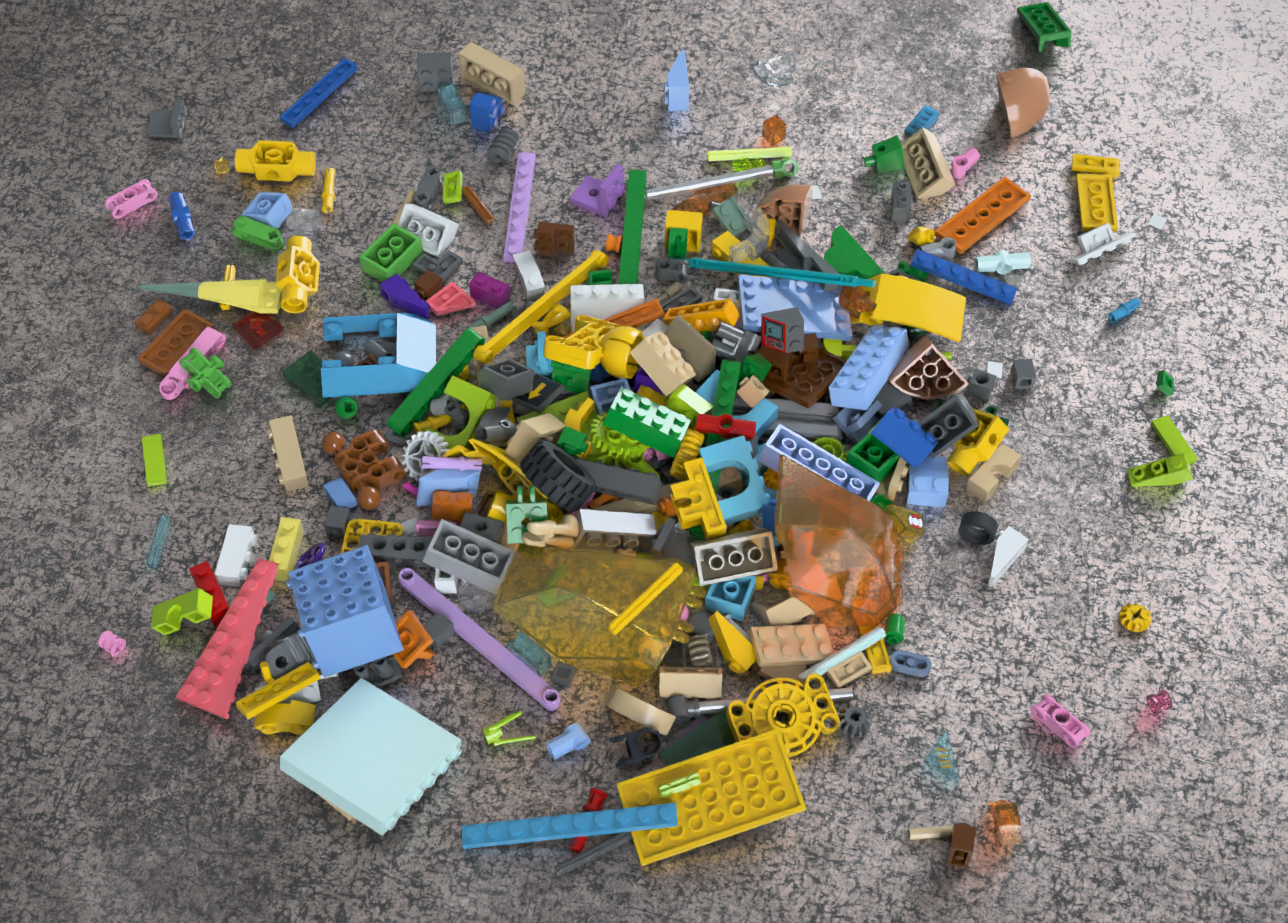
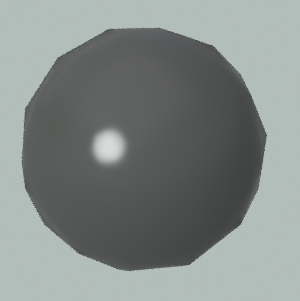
M340 351L332 358V360H341L342 367L354 366L355 364L353 355L347 351Z

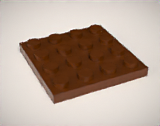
M818 347V362L803 363L802 355H799V351H796L785 382L767 374L762 384L767 389L809 409L829 391L830 384L847 360Z

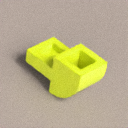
M824 338L822 349L848 360L857 346L842 345V340Z

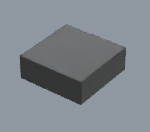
M557 661L550 678L551 682L570 687L577 667Z

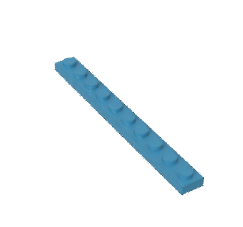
M676 803L462 825L463 849L678 827Z

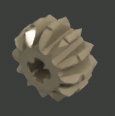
M695 635L688 638L687 644L693 667L712 666L713 660L707 636Z

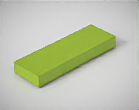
M1169 415L1152 420L1150 425L1172 456L1184 453L1189 464L1197 462L1198 457Z
M161 433L142 437L148 487L167 484Z

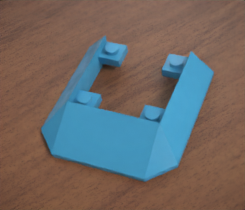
M392 313L323 318L324 341L343 340V333L379 331L380 338L397 337V356L379 357L378 365L342 367L341 360L322 361L321 380L323 398L412 392L436 364V325L419 314Z

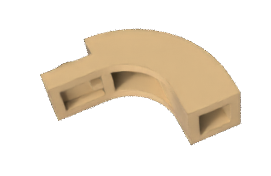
M613 684L603 702L620 714L648 728H654L655 731H659V733L666 736L676 718L665 710L649 704Z

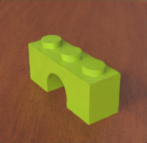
M198 588L153 606L151 628L163 635H168L180 630L183 617L195 624L211 618L213 596Z

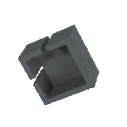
M451 52L417 53L420 92L435 91V89H438V91H454Z

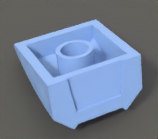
M260 191L241 216H246L273 228H280L283 221L291 214L292 203L285 193Z

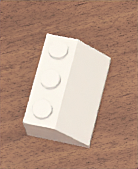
M405 204L398 226L421 238L423 251L440 257L453 242L459 224L416 204Z

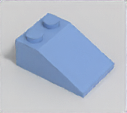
M681 50L668 73L667 82H664L665 93L667 92V94H664V103L668 104V111L689 110V80L685 50Z
M437 469L419 478L416 505L418 507L431 506L433 492L438 490L452 493L467 492L473 494L474 498L477 494L480 471L464 470L463 472L460 469Z
M928 456L917 469L908 463L907 504L935 507L946 506L949 483L947 457L932 459Z

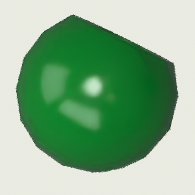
M351 396L340 397L334 405L336 414L342 419H351L358 411V403Z

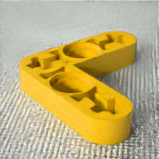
M353 519L347 524L341 554L359 548L360 535L370 534L372 528L378 527L381 529L376 535H388L398 530L395 535L404 536L403 527L396 522ZM356 526H359L356 532L357 536H355L353 529H355ZM351 542L358 543V546L354 549L347 547Z

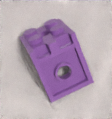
M616 164L604 182L587 175L570 197V203L607 218L608 211L615 207L619 196H623L625 189L623 186L625 177L623 166ZM592 193L598 194L597 196H594V197H593V196H590V194H592Z

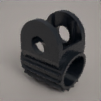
M648 727L638 729V732L633 731L608 738L609 743L613 742V744L625 741L629 757L618 760L615 763L616 767L635 763L644 758L650 759L651 757H656V754L661 753L660 750L663 748L662 743L664 741H662V735L658 733L659 731H655L654 728L648 729ZM643 732L651 733L656 739V748L648 755L642 753L637 745L638 737Z

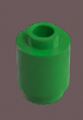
M897 613L889 614L885 620L884 631L886 636L884 640L889 644L896 645L904 640L905 620L902 615Z

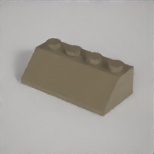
M766 528L689 543L692 564L700 586L778 570L772 531Z

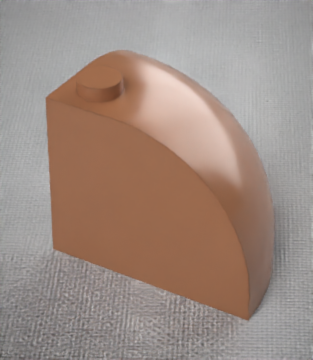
M1018 68L996 74L999 102L1011 138L1029 131L1031 126L1037 121L1040 122L1050 104L1048 80L1038 70Z
M792 184L771 191L755 208L750 221L752 226L756 227L759 216L781 220L796 235L801 237L811 208L812 185Z
M925 336L904 354L888 378L889 382L901 392L921 399L951 396L969 385Z

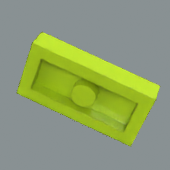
M460 170L444 174L442 199L444 204L461 201L463 175Z

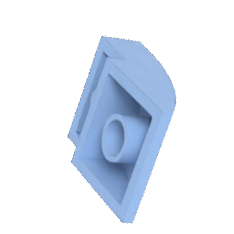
M627 379L590 387V396L595 402V410L598 415L602 416V412L608 414L621 387L630 390Z

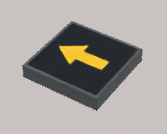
M536 373L533 380V391L525 393L523 396L514 397L512 400L521 406L541 413L564 390V386Z

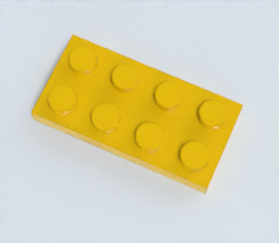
M1077 174L1076 187L1081 231H1091L1109 223L1112 232H1117L1118 222L1112 175Z

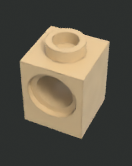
M754 375L749 379L745 377L738 384L740 387L736 391L751 408L758 404L769 392Z

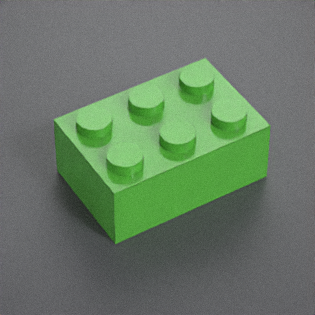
M393 223L359 256L362 271L381 282L395 274L400 276L423 254L422 239Z

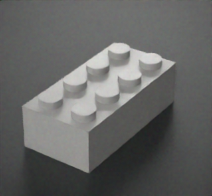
M580 509L575 516L578 520L579 532L576 537H572L574 544L569 548V551L614 554L618 549L625 550L631 548L634 551L636 550L637 554L638 552L644 553L657 536L654 517L644 513Z
M441 519L422 562L497 594L515 551Z

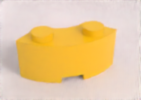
M291 700V704L276 703L255 715L254 728L269 735L277 732H292L293 734L301 735L314 724L316 705Z

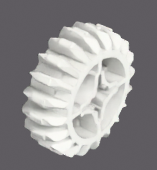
M420 431L418 435L414 434L411 436L412 440L406 441L408 446L402 447L406 451L405 454L401 455L405 457V461L402 464L407 465L404 471L410 472L409 476L411 478L415 477L416 481L437 470L434 468L422 469L421 456L442 457L450 450L446 449L449 443L443 442L444 437H438L436 432L426 431L424 433Z

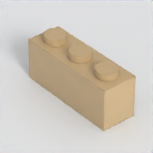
M660 666L659 697L670 699L675 696H685L688 700H693V698L697 697L707 700L722 698V668Z

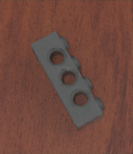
M372 533L360 535L359 548L368 545L375 563L389 562L390 566L435 568L422 562L433 536L416 537L413 535L396 536L393 534L376 535Z

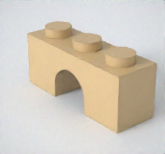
M1002 443L998 449L996 448L989 460L982 461L978 466V470L971 472L967 478L966 490L983 502H986L996 491L999 479L992 474L998 473L1008 478L1019 466L1021 455Z

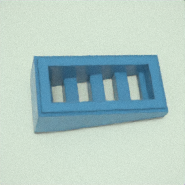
M925 105L904 129V132L912 136L917 132L913 127L918 130L922 127L929 130L937 122L939 112Z

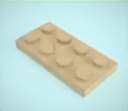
M825 624L751 627L748 631L758 667L817 664L834 654Z

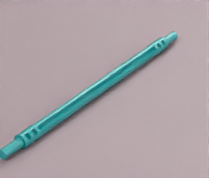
M694 257L691 259L675 258L688 261L690 268L849 287H875L876 284L875 280L862 279L852 275Z

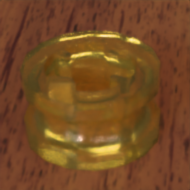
M226 158L215 160L214 167L216 173L226 174L230 171V163Z
M565 323L557 324L553 330V335L558 337L571 333V328Z

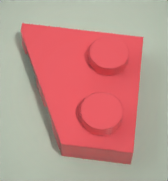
M451 282L426 300L430 310L437 316L476 306V301L454 282Z

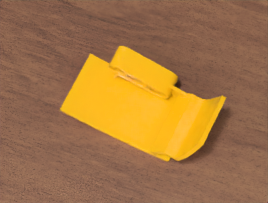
M879 274L869 278L870 280H875V287L857 286L851 287L846 291L851 325L856 323H864L869 326L883 324V320L926 330L958 343L961 341L966 297L928 283L912 280L905 276Z
M470 439L468 441L476 451L457 445L442 456L482 458V464H492L501 480L513 494L517 493V486L520 483H523V492L529 494V488L532 484L525 477V474L522 473L520 464L505 453L506 450L476 439ZM511 469L512 472L510 476L507 477V471ZM535 487L536 497L543 499L542 497L547 498Z

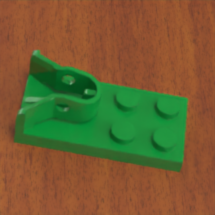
M1048 2L1017 7V14L1038 40V53L1045 49V41H1052L1057 47L1068 48L1071 46L1072 31Z

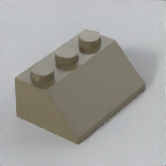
M679 315L675 316L664 334L668 337L669 343L674 348L684 350L685 357L683 359L692 366L696 374L693 378L699 383L715 371L716 348Z

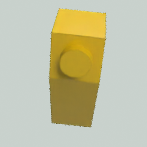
M716 611L708 618L725 662L733 672L740 675L747 671L756 661L753 646Z

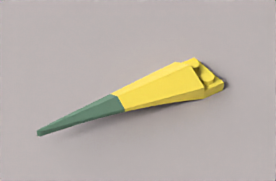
M266 279L139 285L140 289L145 291L200 298L257 313L278 314L282 291L275 282H267Z

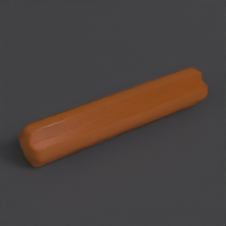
M468 185L463 187V195L483 221L488 225L493 223L494 216L472 188Z

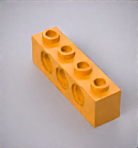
M728 298L669 308L662 321L669 326L675 316L679 315L697 332L715 331L721 321L734 326L740 315L731 299Z

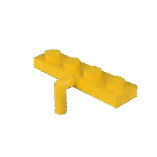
M261 662L260 668L267 685L237 701L236 705L248 720L319 680V672L307 662L274 680L271 676L268 662Z

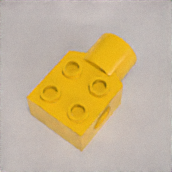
M974 408L979 426L954 444L956 448L946 461L954 471L966 477L971 474L978 462L990 459L1009 431V428L998 416Z

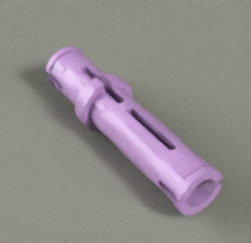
M460 456V458L422 457V469H460L463 472L464 470L482 471V458H464V456Z

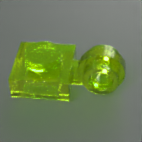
M749 158L732 161L734 172L766 166L765 160L761 158H756L752 162H750Z

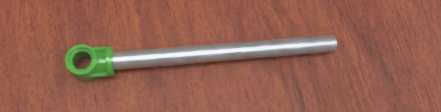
M784 157L781 160L771 161L769 166L645 190L647 200L767 176H773L774 179L785 176L792 177L798 173L799 165L792 158ZM788 163H792V168L786 171L785 166Z

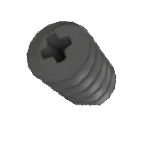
M507 126L501 127L487 151L488 158L494 163L507 161L519 141L518 133Z

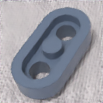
M903 650L895 651L891 655L890 663L892 669L897 672L917 677H925L930 673L931 661L926 656ZM921 666L923 667V670H920L917 667Z

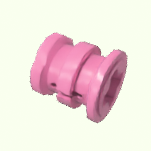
M109 630L103 632L97 642L98 646L104 647V650L110 652V655L113 657L118 656L126 646L125 639L119 638Z

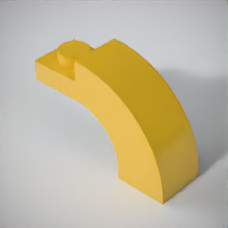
M588 397L585 402L582 401L579 404L577 412L570 408L564 424L571 429L581 432L584 422L595 409V402ZM587 440L589 446L585 454L582 453L581 456L570 455L574 459L576 457L585 459L592 450L591 442Z

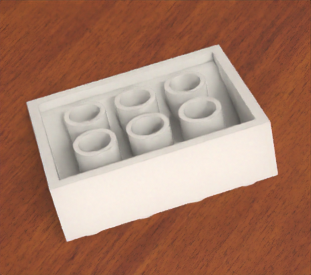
M643 284L572 285V332L575 330L576 317L579 315L604 320L643 304ZM645 324L635 329L643 332L645 330Z

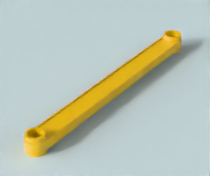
M594 250L587 260L483 346L479 345L474 351V358L482 364H490L499 352L526 331L532 323L538 321L553 308L554 304L557 305L570 294L572 285L582 284L589 278V272L597 271L599 268L603 269L608 263V256L601 251Z

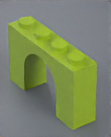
M452 375L444 393L467 405L470 414L468 425L462 432L453 436L441 434L429 427H426L424 433L431 431L432 433H438V437L443 436V442L449 443L446 449H452L460 445L471 450L473 446L468 440L476 439L475 430L485 413L494 409L497 397Z

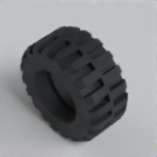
M542 439L537 441L520 462V469L531 484L547 496L549 500L570 512L579 510L596 490V482L588 471L562 448L548 440Z

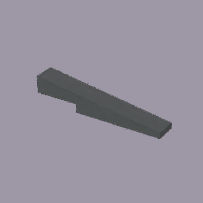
M776 220L774 236L800 270L839 274L781 220ZM818 283L824 292L838 289V285Z

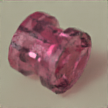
M1163 689L1158 691L1157 694L1147 695V704L1153 714L1156 715L1161 713L1163 709L1169 710L1172 708V700L1166 690Z

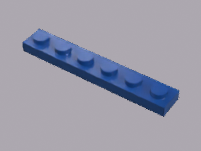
M346 58L342 59L279 117L280 122L295 128L358 70V65Z
M918 249L910 264L911 267L1009 305L1012 304L1018 289Z

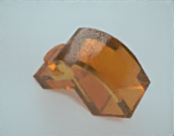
M843 286L839 297V304L852 317L859 318L861 312L875 311L877 304L868 297V293L860 286Z
M1006 800L989 803V811L994 819L995 838L999 845L1021 844V821L1016 803Z

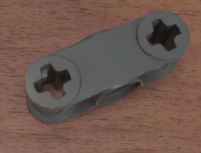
M429 166L425 169L414 195L416 205L429 211L434 200L437 198L442 184V180L439 177L441 172L437 166Z

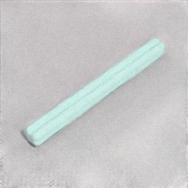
M881 627L875 628L799 674L800 682L803 684L805 679L814 673L822 676L830 668L886 636L884 629Z

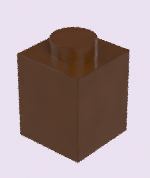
M428 269L414 282V287L419 297L428 300L443 289L442 278Z

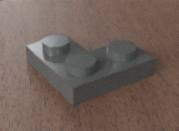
M450 250L438 261L423 253L412 263L413 269L421 274H424L429 269L440 276L443 283L463 263V258Z

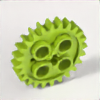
M602 412V416L597 415L596 419H593L590 427L592 443H596V448L602 447L601 452L608 451V456L615 454L616 458H618L619 455H622L626 459V456L629 455L631 458H634V454L641 456V452L646 453V450L650 448L603 425L607 413Z

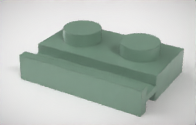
M733 196L711 210L725 232L729 231L735 237L752 226V223Z

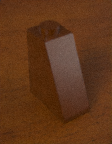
M762 346L754 354H761L772 364L767 374L785 382L796 351L783 353Z

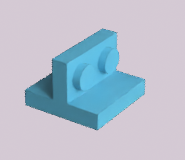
M545 331L537 332L538 340H535V345L526 346L527 367L534 370V375L537 373L544 377H551L553 373V367H551L552 360L543 356L546 334Z

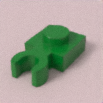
M899 261L897 270L918 278L920 282H926L928 273L911 267L904 261Z

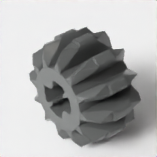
M858 702L855 706L848 703L846 708L842 707L840 709L838 729H843V735L849 733L852 739L856 734L861 738L863 733L867 734L869 732L872 720L871 712H866V706L860 708Z

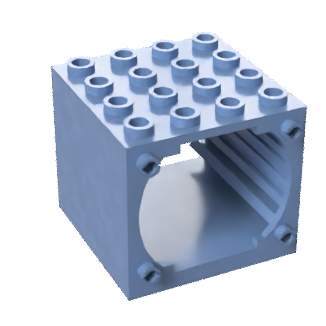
M368 545L288 572L290 579L286 580L288 589H293L302 629H298L299 637L306 638L316 661H313L315 670L320 668L324 678L403 651L387 590Z

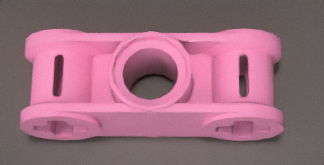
M143 179L125 188L123 191L108 197L104 204L107 209L111 210V215L119 219L154 201L158 196V192L151 187L149 180Z
M1045 694L1037 705H1033L1030 708L1032 715L1037 720L1046 725L1071 748L1076 749L1079 746V742L1091 734L1090 729L1083 722L1079 721L1048 694Z

